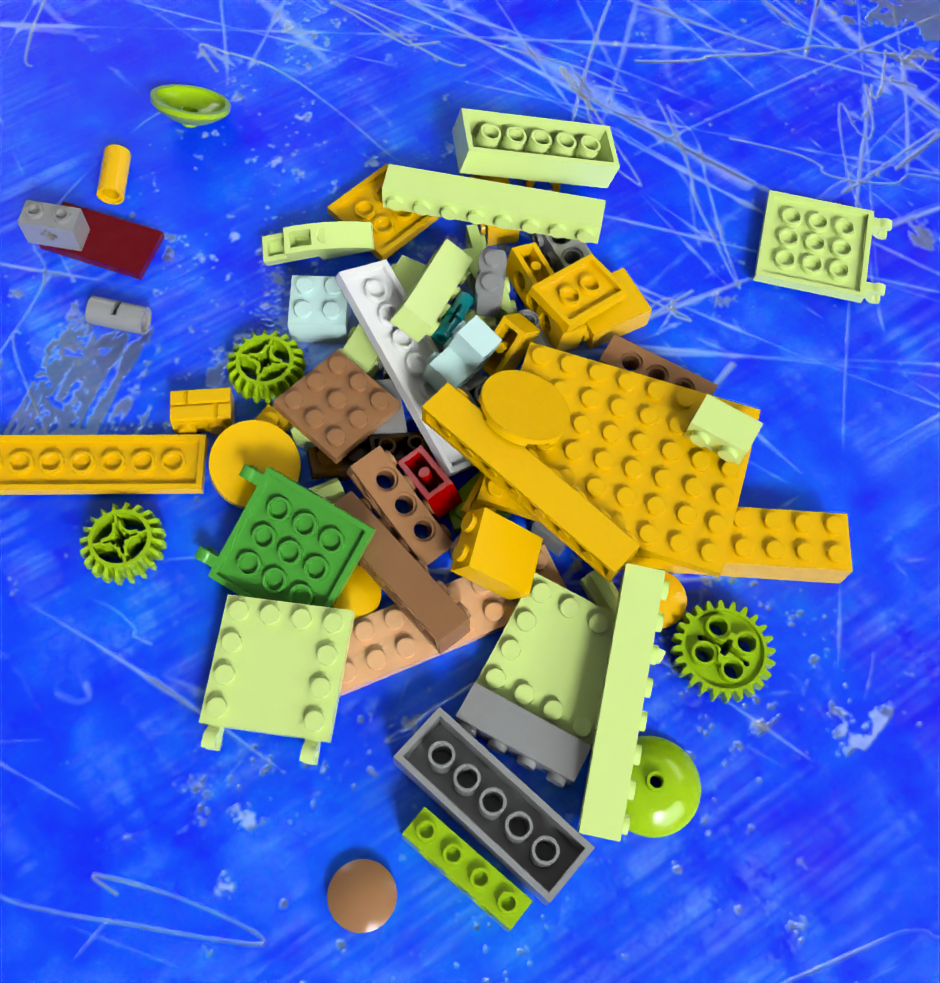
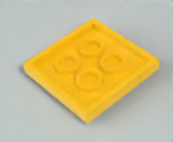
M388 164L379 168L327 207L328 214L336 222L359 221L372 223L375 250L370 252L380 261L389 258L441 218L383 208L382 187Z

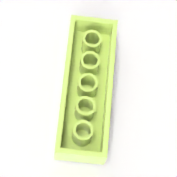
M461 108L452 130L459 173L608 188L620 168L610 126Z

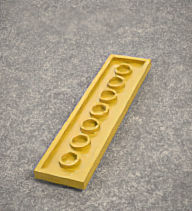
M206 434L0 435V495L204 494L208 439Z

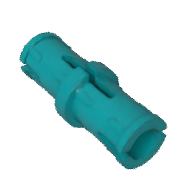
M459 292L451 307L446 311L447 313L443 316L439 327L432 335L437 343L444 345L452 337V331L456 326L465 320V315L474 303V298L469 293Z

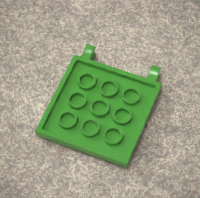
M244 464L239 476L257 485L222 551L219 553L210 546H206V548L200 546L194 557L212 567L208 577L239 596L333 608L377 529L273 467H267L265 472L253 465L248 466Z

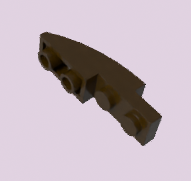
M420 431L369 436L367 442L359 444L337 464L316 446L308 447L306 451L311 479L338 477L340 482L351 480L346 473L349 467L379 445L384 451L388 450L394 456L396 462L420 445L423 446L431 457L432 454Z

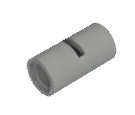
M91 296L86 305L85 317L89 324L146 335L151 325L152 312L149 307Z

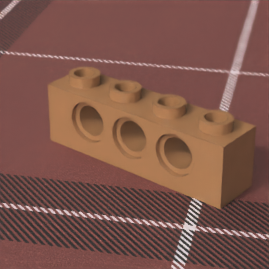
M615 334L599 359V362L624 370H627L624 367H629L633 369L631 372L712 396L718 386Z
M379 445L351 465L346 473L377 515L388 523L392 535L396 539L402 538L411 551L410 554L415 560L421 559L428 566L449 550L452 544V535L445 525H439L432 516L434 512L424 499L420 500L414 492L416 488L412 480L407 475L402 476L396 468L397 462L394 456L388 450L384 451ZM383 475L389 478L391 487L389 489L379 487L376 481L377 476ZM396 500L405 501L409 506V513H399L395 507ZM416 524L423 525L427 529L426 539H420L415 535L414 526Z

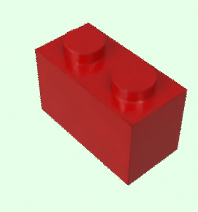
M422 445L397 462L402 473L412 480L416 493L429 504L437 519H440L463 502L453 482Z

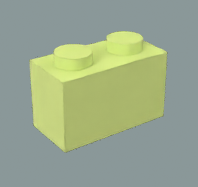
M707 394L684 436L688 437L695 445L706 447L717 453L721 459L740 465L763 423Z

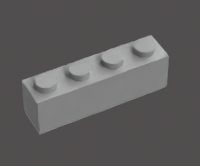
M476 682L472 685L455 716V721L474 738L477 735L488 742L487 746L491 750L501 755H504L505 752L517 758L516 762L520 766L530 771H534L535 768L547 774L545 778L549 782L561 788L564 785L572 786L592 747L588 743Z

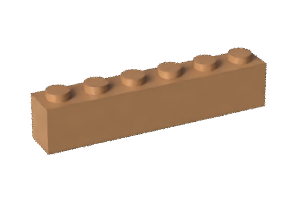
M350 491L333 503L377 529L358 563L440 655L470 632L469 618L471 615L467 608L461 602L456 604L453 601L445 584L440 580L435 581L429 575L430 571L421 559L415 560L410 554L411 551L402 538L396 539L391 534L390 526L382 517L377 519L365 498L359 499Z

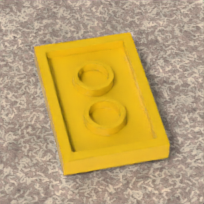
M591 253L531 286L528 294L565 333H568L626 299L629 291Z

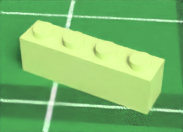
M446 239L432 255L390 322L417 343L425 335L431 337L440 325L437 319H442L447 313L446 311L451 307L447 302H452L460 292L461 288L458 287V284L462 285L471 272L468 270V267L473 259L449 239Z

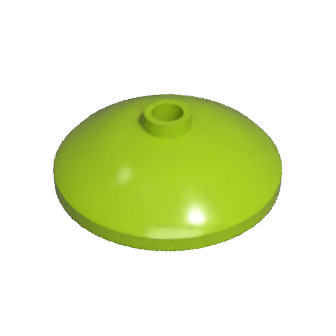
M170 84L156 87L150 92V101L159 112L189 128L220 121L230 113L231 103L226 97L202 87Z
M640 736L637 739V744L642 745L639 766L633 765L631 779H636L635 795L633 800L627 799L625 811L626 814L631 815L629 831L648 838L669 836L685 827L698 809L701 798L699 773L689 755L675 743L662 737ZM655 776L660 779V788H655L651 785V777Z

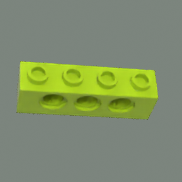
M426 807L420 811L402 833V839L505 931L509 932L533 902Z

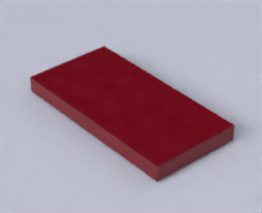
M62 202L61 205L81 208L90 228L82 251L39 245L41 249L139 280L143 278L165 238L162 231L68 202Z

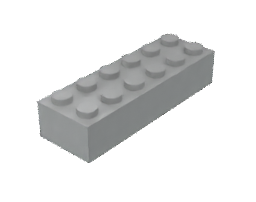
M440 706L393 756L394 764L545 906L555 898L595 848Z

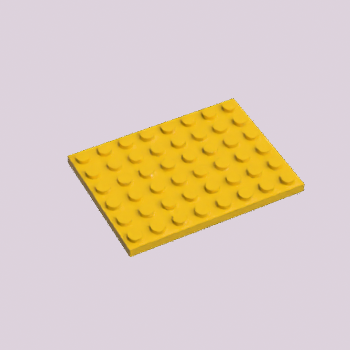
M530 342L520 371L529 372L545 379L563 395L569 406L570 423L564 435L556 443L550 446L545 444H527L526 447L533 449L539 456V460L547 467H553L558 470L563 480L572 488H579L586 495L587 501L593 506L605 510L611 516L612 522L619 528L630 531L640 545L637 553L719 577L722 573L752 445L740 465H737L734 462H727L721 459L717 453L706 447L695 445L688 437L684 436L704 401L706 393ZM713 396L756 420L759 419L760 409ZM485 475L477 497V503L539 522Z

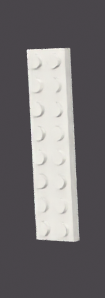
M387 259L338 272L335 280L440 468L448 477L475 467L422 421V406L437 393L421 377L427 368L424 363L435 351L438 353L439 351L432 338L428 335H425L417 343L390 322L407 294Z

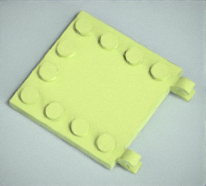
M769 190L753 281L862 303L865 298L869 303L879 304L880 296L885 295L886 285L867 282L871 237L873 234L877 239L886 240L887 231L892 229V220L875 218L874 211Z
M535 572L529 597L520 599L476 683L592 745L615 614ZM660 648L658 650V656L656 661V664L658 665L659 663H661L666 653V651Z
M228 594L199 718L200 724L207 725L202 736L201 747L207 750L220 751L225 728L305 739L299 761L304 764L317 766L321 742L331 743L355 617L354 611Z

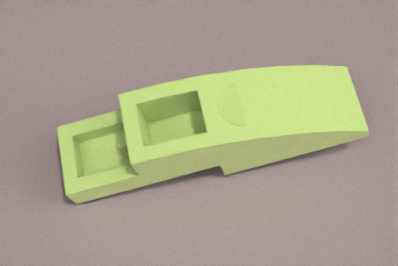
M337 221L284 227L282 233L262 236L263 261L267 266L314 257L326 260L375 250L373 225L371 222Z
M472 224L466 225L465 242L467 249H462V251L473 259L468 267L471 273L466 281L475 295L479 256L481 251L487 248L485 235L479 232L478 225ZM505 277L502 307L498 316L495 317L498 323L504 315L517 313L515 300H510L508 294L510 293L508 277Z

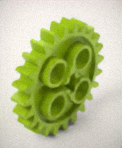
M719 600L714 608L711 602L707 601L703 606V610L696 605L692 610V614L687 612L683 616L684 623L679 622L675 629L679 633H675L671 641L679 645L673 646L670 653L679 655V657L672 664L673 666L683 667L678 677L684 678L688 676L690 678L687 684L688 689L694 685L699 686L697 696L700 697L707 691L709 692L711 702L718 695H721L723 704H726L730 701L732 695L738 703L743 699V693L748 698L752 697L755 694L754 688L757 690L762 689L765 686L762 680H768L772 676L767 669H771L776 662L767 657L772 656L776 649L767 647V644L773 640V636H763L762 632L767 628V625L757 626L755 624L758 619L757 614L751 618L747 617L748 608L746 606L738 612L736 611L735 602H732L728 608H725L723 601ZM709 625L719 627L722 635L713 634L709 629ZM698 636H701L703 641H700L698 639ZM738 641L746 642L750 652L743 651L739 647ZM721 647L726 649L725 656L720 653ZM695 651H703L708 657V662L700 661L696 657ZM743 661L747 662L748 666H745ZM724 667L732 668L737 678L728 677L724 672Z

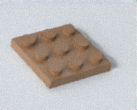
M337 349L273 401V408L337 464L401 409V403Z

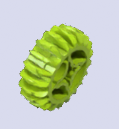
M264 329L262 335L258 336L252 331L250 339L242 337V345L234 344V352L228 353L229 363H227L226 369L229 374L230 383L238 394L242 393L246 401L253 397L256 404L261 399H265V402L270 404L271 399L278 398L305 376L306 363L303 360V351L298 348L295 340L290 341L287 334L280 337L276 330L271 335H268ZM276 354L284 357L289 363H285L282 361V359L276 358ZM244 371H250V373L252 375H255L257 379H251L244 373Z
M125 502L122 509L112 504V511L107 513L104 509L100 510L102 516L99 519L90 516V521L93 524L92 527H83L86 537L79 538L81 546L84 547L79 550L80 555L85 559L84 565L88 570H92L91 573L94 577H102L105 583L110 584L114 580L117 585L122 586L125 578H127L131 584H135V576L137 575L147 579L145 571L148 568L157 571L154 561L164 560L161 550L167 549V544L163 540L167 535L165 530L161 528L162 523L160 519L154 518L155 515L151 510L144 511L143 507L139 504L132 509L131 505ZM125 525H135L145 530H128L125 528ZM106 556L110 558L119 557L122 563H111L102 558Z

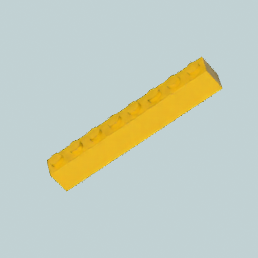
M447 382L422 406V421L608 582H611L639 549L640 545L637 543L635 536L627 529H621L613 523L611 516L605 510L596 508L587 501L586 495L579 488H572L567 484L558 470L553 467H547L541 462L533 449L512 443L493 431L485 422L487 418L482 408L475 406L462 389H455Z

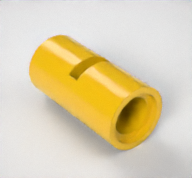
M112 144L105 147L96 192L97 197L101 201L112 205H118L124 201L131 162L130 151L121 145Z

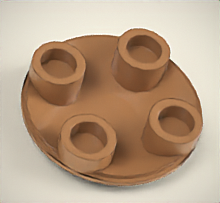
M369 859L351 861L342 866L330 881L327 892L328 908L333 919L344 929L354 933L374 931L388 921L397 903L395 881L391 873L376 861Z

